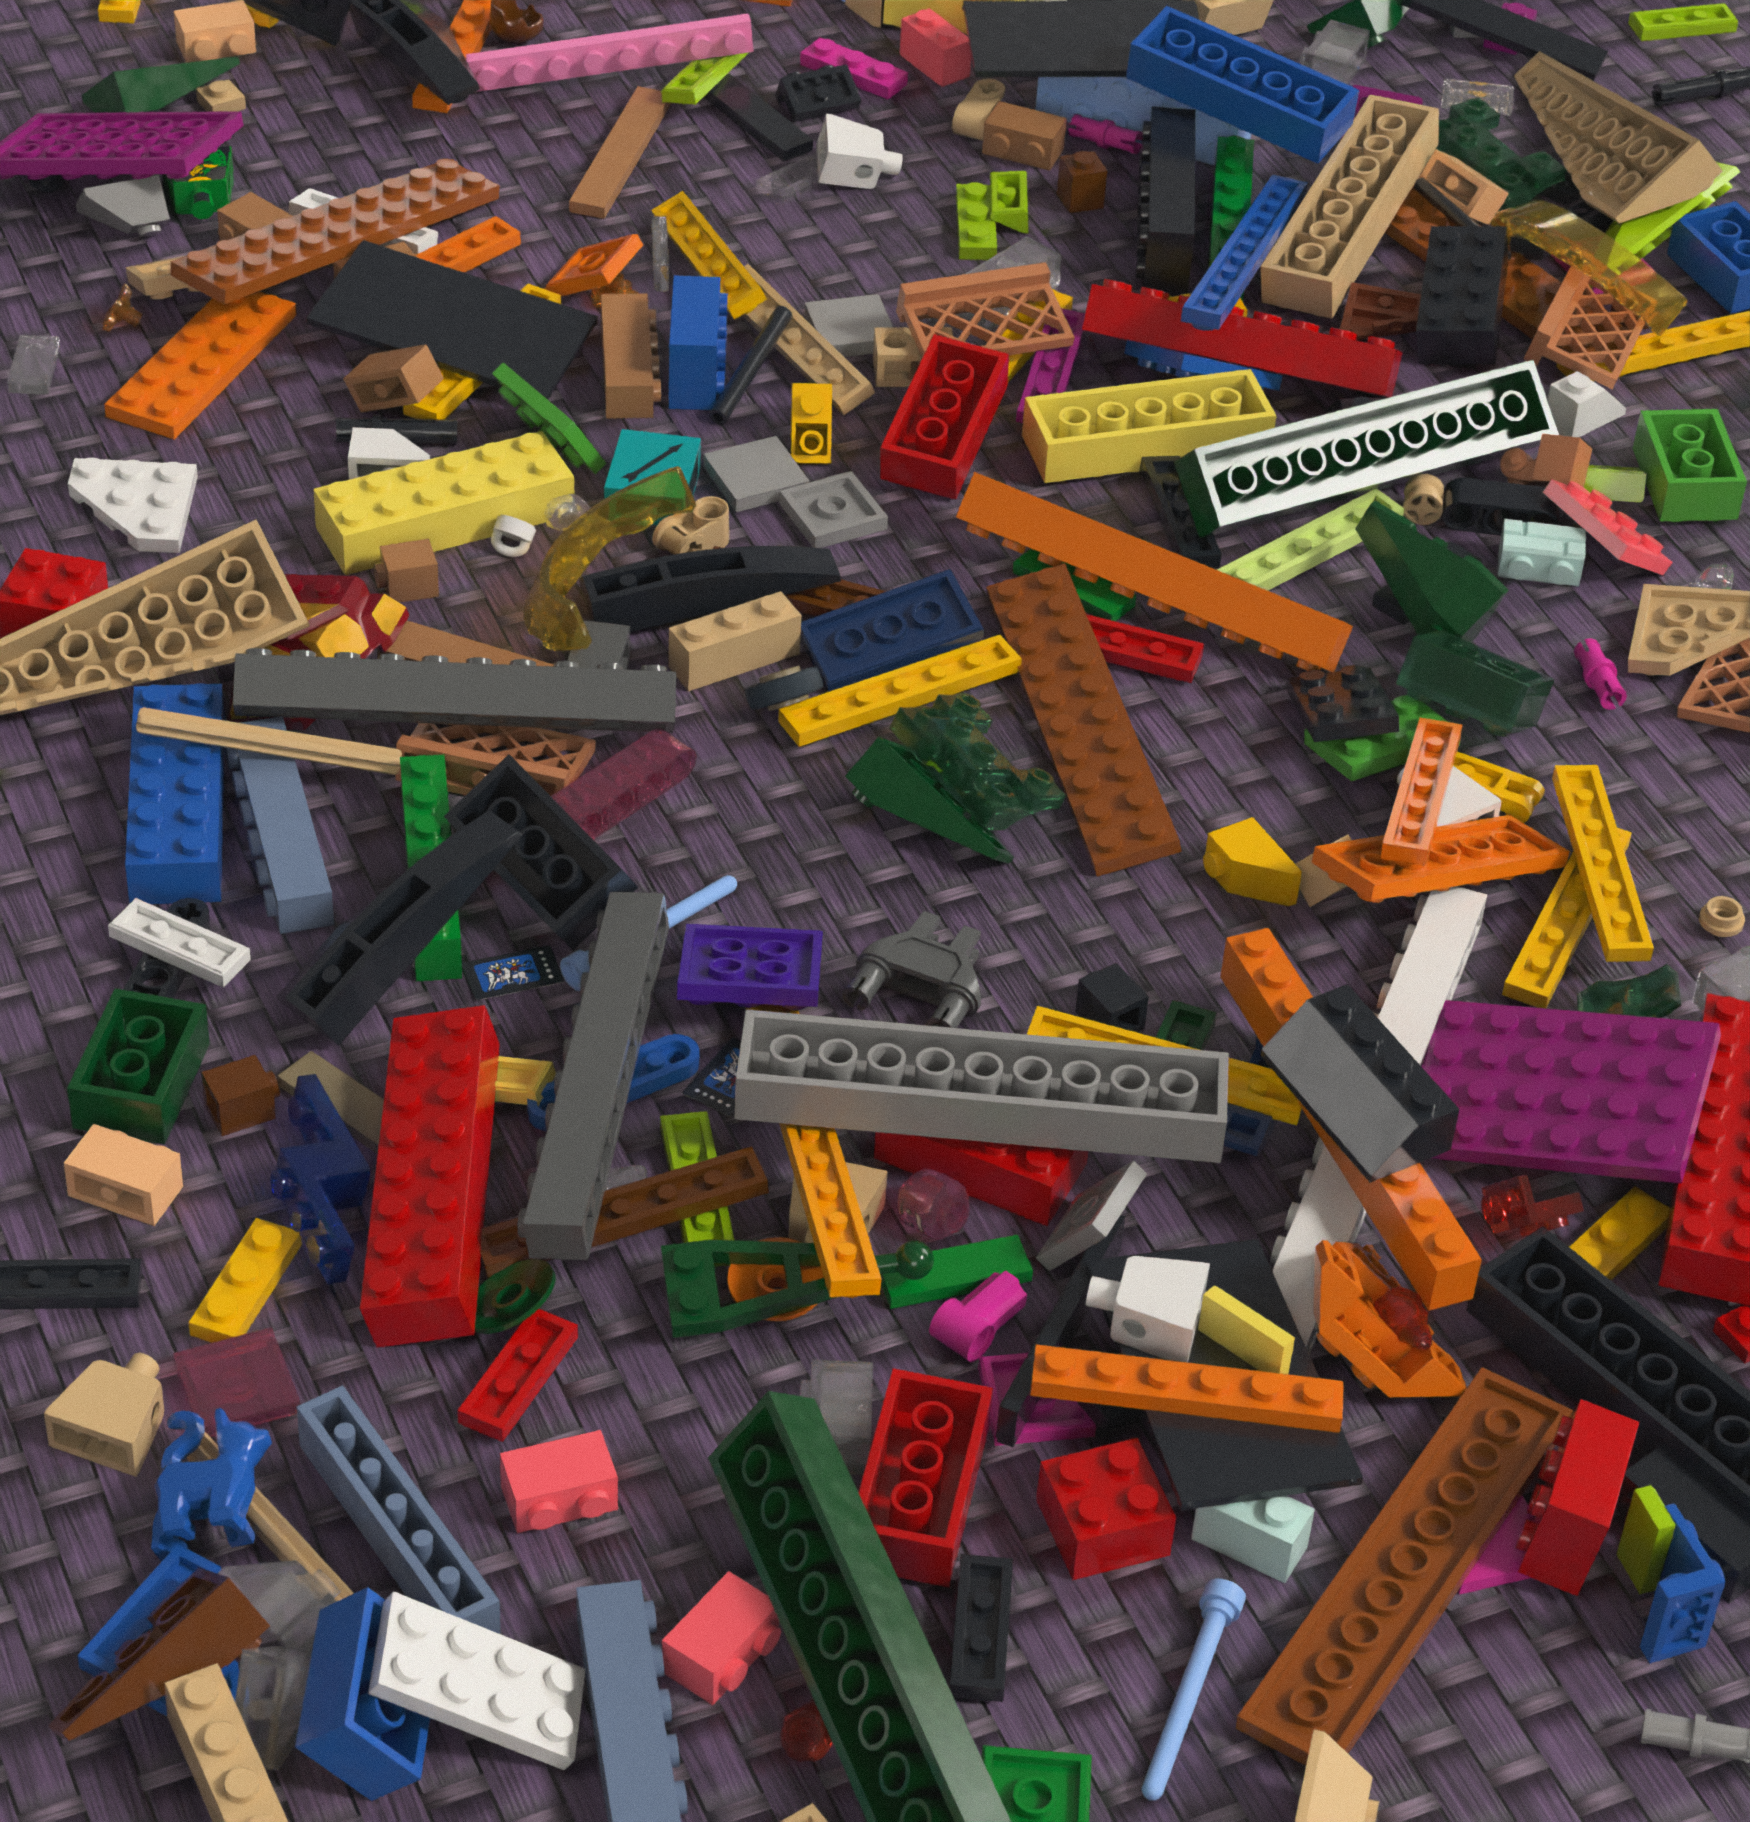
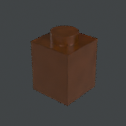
M1079 151L1075 154L1060 156L1057 195L1068 212L1076 213L1104 208L1107 169L1095 151Z
M256 1055L201 1072L204 1105L222 1137L276 1119L274 1099L280 1097L279 1085L272 1070L265 1071Z

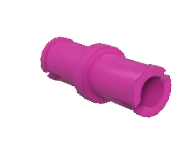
M1075 114L1070 121V125L1076 126V129L1069 128V135L1071 137L1096 142L1098 147L1107 149L1111 146L1129 151L1132 154H1137L1142 147V143L1136 142L1137 139L1142 140L1141 131L1116 126L1114 121L1105 119L1101 122L1079 114Z
M1592 638L1584 639L1589 648L1588 652L1585 651L1581 642H1579L1574 648V656L1584 670L1583 679L1587 686L1594 689L1603 708L1607 710L1616 709L1611 700L1612 696L1616 698L1619 706H1622L1626 701L1627 695L1617 679V668L1614 663L1605 657L1597 640Z

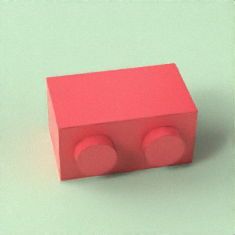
M930 8L920 10L901 19V57L941 87L970 77L971 51L968 36Z
M601 1430L500 1453L501 1488L517 1534L535 1529L544 1530L556 1524L585 1517L594 1518L606 1512L618 1510V1476Z
M728 1571L662 1640L664 1674L711 1705H714L727 1690L732 1692L737 1689L744 1680L749 1666L760 1655L767 1656L779 1641L781 1635L779 1619L769 1596Z

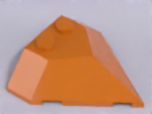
M1322 1240L1316 1245L1313 1313L1319 1330L1316 1337L1322 1346L1335 1357L1340 1353L1352 1363L1351 1370L1366 1387L1372 1389L1376 1385L1389 1398L1461 1396L1467 1389L1459 1366L1450 1354L1445 1352L1431 1339L1434 1331L1397 1279L1390 1276L1384 1266L1378 1261L1381 1257L1374 1247L1366 1244L1362 1248L1358 1243L1335 1242L1331 1245L1327 1240Z

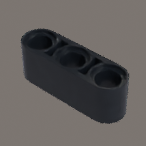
M1456 478L1447 483L1444 488L1443 521L1454 530L1501 536L1504 519L1520 520L1525 523L1536 522L1560 525V507L1543 493L1546 487L1472 478Z

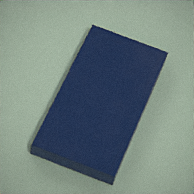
M951 569L802 621L800 641L813 666L818 668L827 692L981 640L984 638V628Z

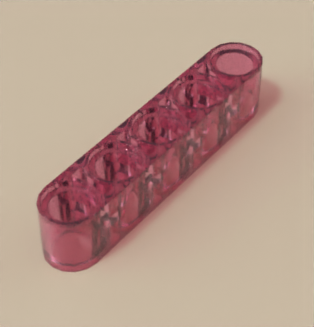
M657 728L551 797L594 840L682 782L693 770L697 755L692 748L665 730Z

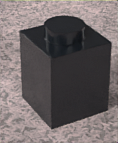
M1114 963L1101 970L1090 972L1085 977L1079 979L1075 1012L1081 1018L1139 1032L1145 1029L1149 996L1117 963Z

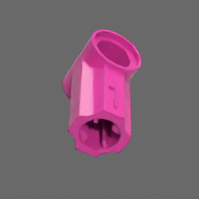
M1004 1271L1000 1274L994 1272L961 1302L956 1298H950L944 1302L930 1323L929 1334L969 1362H975L988 1350L996 1331L1026 1306L1027 1293L1020 1286L1019 1280L1009 1272Z

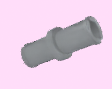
M1651 1709L1645 1710L1641 1744L1646 1745L1647 1743L1689 1751V1757L1698 1759L1701 1758V1754L1745 1761V1763L1750 1764V1728L1706 1721L1707 1716L1695 1713L1693 1719L1654 1712Z

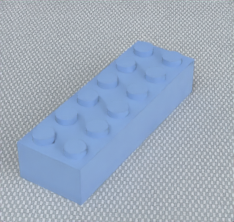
M1038 77L1035 110L1066 117L1069 123L1075 114H1079L1101 122L1108 119L1114 121L1116 126L1142 132L1143 120L1150 121L1152 106L1194 109L1154 90L1145 88L1126 77ZM1196 110L1195 160L1210 165L1215 164L1218 136H1241L1245 139H1251L1250 133ZM1137 139L1136 142L1142 143V140Z

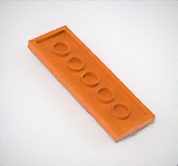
M259 291L227 304L212 298L104 404L105 416L174 440L297 316L296 303Z
M1505 815L1437 826L1426 866H1402L1392 860L1381 859L1385 835L1315 846L1311 863L1327 872L1331 880L1344 883L1356 891L1357 896L1362 900L1379 903L1384 901L1385 898L1397 896L1414 897L1417 893L1431 890L1447 891L1450 887L1466 884L1481 885L1483 881L1495 879L1511 880L1515 876L1529 873L1544 874L1546 870L1564 868L1570 851L1513 816Z

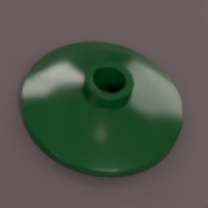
M541 1259L518 1261L493 1274L478 1288L475 1331L482 1334L501 1332L513 1326L521 1325L525 1319L535 1313L545 1303L554 1288L556 1275L551 1265Z

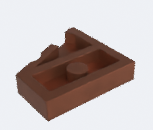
M1352 282L1340 329L1357 334L1356 340L1368 339L1369 336L1382 337L1416 332L1421 294Z

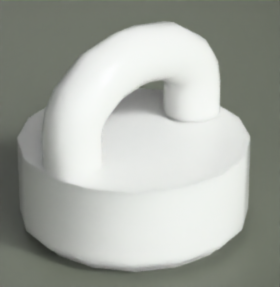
M501 514L497 517L493 528L491 544L497 552L504 556L519 557L527 553L536 529L525 521ZM502 535L519 541L520 545L510 547L503 544L501 541Z

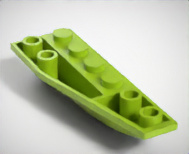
M1716 162L1723 172L1714 179L1713 184L1707 190L1699 193L1696 197L1622 223H1617L1613 220L1600 239L1591 257L1592 260L1588 269L1614 281L1669 238L1673 224L1685 214L1706 209L1733 187L1729 180L1740 171L1736 166Z

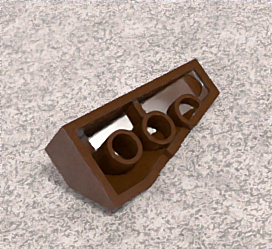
M198 1568L150 1613L147 1619L153 1627L147 1633L138 1636L134 1640H126L115 1652L117 1657L114 1663L117 1667L110 1674L102 1672L90 1679L48 1726L56 1735L70 1741L166 1695L165 1682L218 1663L221 1669L231 1664L234 1660L240 1662L250 1656L262 1643L260 1635L270 1627L269 1623L229 1577Z

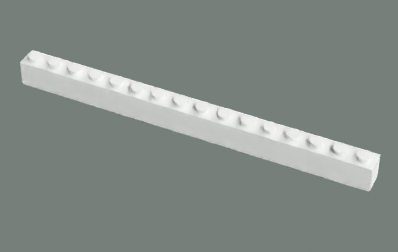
M1454 886L1450 887L1447 891L1431 890L1428 897L1421 895L1414 914V921L1417 922V925L1408 924L1404 935L1402 950H1405V954L1396 953L1389 979H1392L1393 982L1392 984L1384 982L1377 1003V1008L1381 1009L1380 1014L1373 1013L1420 1066H1422L1445 1000H1452L1481 928L1487 899L1486 894ZM1320 1137L1312 1158V1164L1316 1165L1315 1170H1305L1298 1196L1302 1197V1201L1300 1204L1292 1202L1284 1229L1289 1232L1287 1237L1278 1235L1270 1259V1263L1275 1264L1272 1272L1309 1356L1317 1338L1316 1334L1319 1332L1313 1313L1315 1246L1322 1240L1329 1241L1331 1245L1335 1242L1355 1243L1367 1213Z

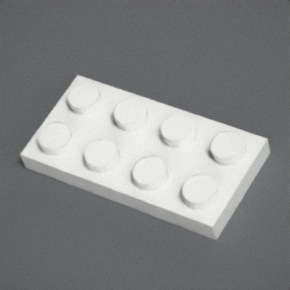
M393 1591L383 1602L368 1694L565 1770L575 1760L585 1668Z

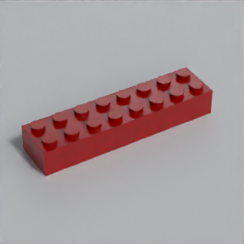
M1104 279L1103 286L1096 284L1091 286L1082 330L1385 397L1393 396L1403 352L1394 349L1395 342L1369 336L1367 343L1356 341L1357 334L1346 330L1330 328L1329 335L1318 333L1320 326L1313 323L1292 319L1290 327L1281 325V317L1254 311L1253 318L1244 317V309L1233 307L1219 330L1203 331L1194 328L1191 323L1181 321L1182 309L1189 298L1188 296L1179 295L1178 302L1168 300L1169 293L1141 287L1140 294L1131 292L1132 285Z
M1707 993L1700 1021L1719 1023L1721 1038L1683 1182L1674 1183L1658 1286L1750 1306V1002L1738 1000L1730 996Z
M485 1005L393 1018L360 1311L377 1348L474 1335L481 1263L482 1228H484L496 1093L495 1082L497 1081L500 1048L499 1040Z

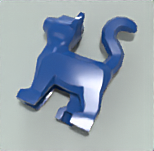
M215 1409L214 1417L219 1456L215 1459L199 1462H182L198 1449L205 1433L204 1420L198 1413L184 1410L175 1412L168 1418V1428L185 1431L183 1435L165 1449L160 1465L161 1472L154 1484L158 1495V1510L153 1521L151 1549L161 1562L177 1544L188 1548V1545L179 1537L187 1541L195 1539L196 1527L191 1523L192 1520L209 1518L212 1526H224V1532L231 1547L254 1543L255 1532L246 1520V1515L255 1493L254 1467L261 1461L272 1444L268 1430L255 1428L247 1421H230L223 1409Z

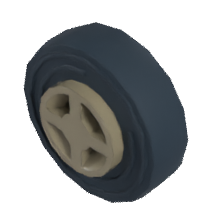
M797 665L759 677V683L746 688L745 695L751 710L767 707L768 711L809 699L808 694L822 688L823 683L817 667L800 669V666Z

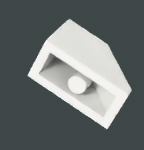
M1578 371L1550 385L1547 401L1558 433L1562 436L1581 437L1625 415L1626 407L1604 388Z
M353 427L348 452L349 480L366 476L373 472H382L405 466L412 462L429 460L430 455L394 429Z

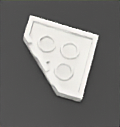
M75 458L68 480L69 496L79 504L85 502L93 509L94 516L112 531L119 529L128 537V543L137 551L180 553L197 482V465L181 464L179 462L161 463L141 462L138 460L122 461Z

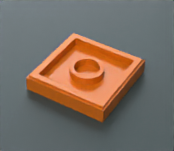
M631 234L579 248L547 283L545 290L559 294L562 297L609 285L643 246L638 234Z

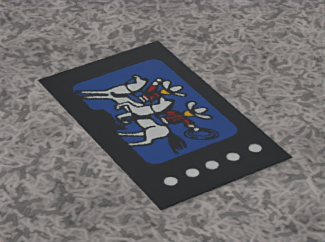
M550 945L462 963L476 1001L565 982Z
M733 1037L685 1088L682 1094L730 1116L735 1110L736 1073L741 1041Z

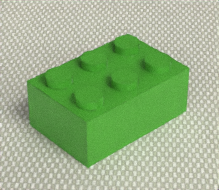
M1718 409L1641 410L1633 451L1640 469L1646 473V486L1660 522L1738 520L1747 480Z

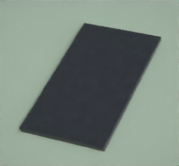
M963 1L962 10L965 16L975 77H1126L1130 45L1166 6H1169L1199 19L1197 5L1195 1Z
M362 240L358 245L357 249L306 317L307 325L387 351L427 344L438 368L499 388L502 385L492 373L504 362L547 400L551 397L552 392L598 321V316L365 240Z
M1258 1239L1086 1261L1085 1267L1090 1280L1092 1276L1118 1282H1121L1127 1259L1132 1256L1210 1264L1206 1292L1215 1285L1292 1335L1295 1341L1289 1375L1319 1378ZM1102 1309L1111 1332L1113 1312ZM1197 1326L1188 1363L1259 1371L1200 1332ZM1115 1342L1117 1350L1121 1355L1163 1359ZM1141 1409L1181 1511L1362 1485V1473L1342 1428L1340 1433Z

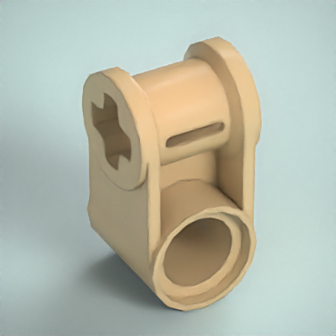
M982 79L974 84L968 95L958 104L952 121L953 133L983 141L984 122L1005 94V86L1001 81Z
M714 496L698 499L685 509L661 520L653 532V544L660 550H668L673 555L713 549L714 546L724 548L730 540L728 504L725 500Z

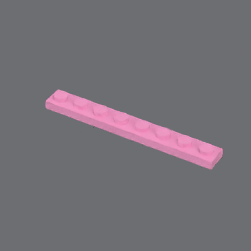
M749 14L465 55L466 61L480 88L476 92L754 51Z

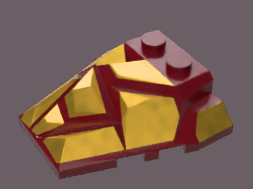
M284 574L310 626L263 649L271 650L272 655L288 656L294 650H309L315 652L316 657H334V654L337 652H354L360 654V659H366L375 649L386 652L394 644L410 614L407 607L388 595L370 594L365 582L357 576ZM233 682L227 721L241 723L274 718L235 716L233 708ZM283 718L287 730H306L316 720Z

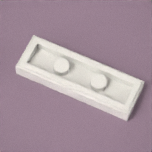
M137 898L108 925L109 937L223 988L251 960L250 948Z

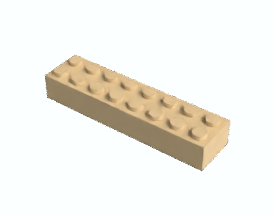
M1369 95L1353 120V125L1339 142L1261 265V303L1310 313L1316 316L1333 318L1349 292L1351 283H1354L1438 146L1439 108Z

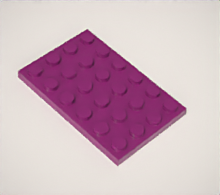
M241 111L37 113L0 141V180L9 179L15 175H27V178L31 180L43 179L50 175H62L63 179H77L84 175H96L98 179H111L119 174H131L133 179H145L154 174H166V177L169 179L183 178L188 176L195 166L202 164L208 155L216 152L221 144L230 140L232 135L243 127Z
M1445 1000L1421 1067L1459 1108V1114L1451 1150L1434 1156L1432 1159L1682 1183L1721 1038L1719 1023Z

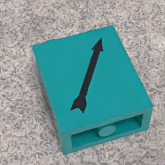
M621 429L604 486V519L657 526L665 517L674 515L690 506L700 473L701 438Z

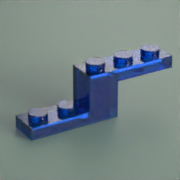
M316 1074L298 1076L294 1095L288 1102V1114L291 1123L294 1126H298L306 1140V1144L280 1148L276 1169L272 1170L270 1176L273 1195L283 1203L289 1214L292 1229L300 1233L307 1247L311 1263L314 1266H318L326 1283L346 1282L355 1244L335 1210L362 1206L371 1169Z

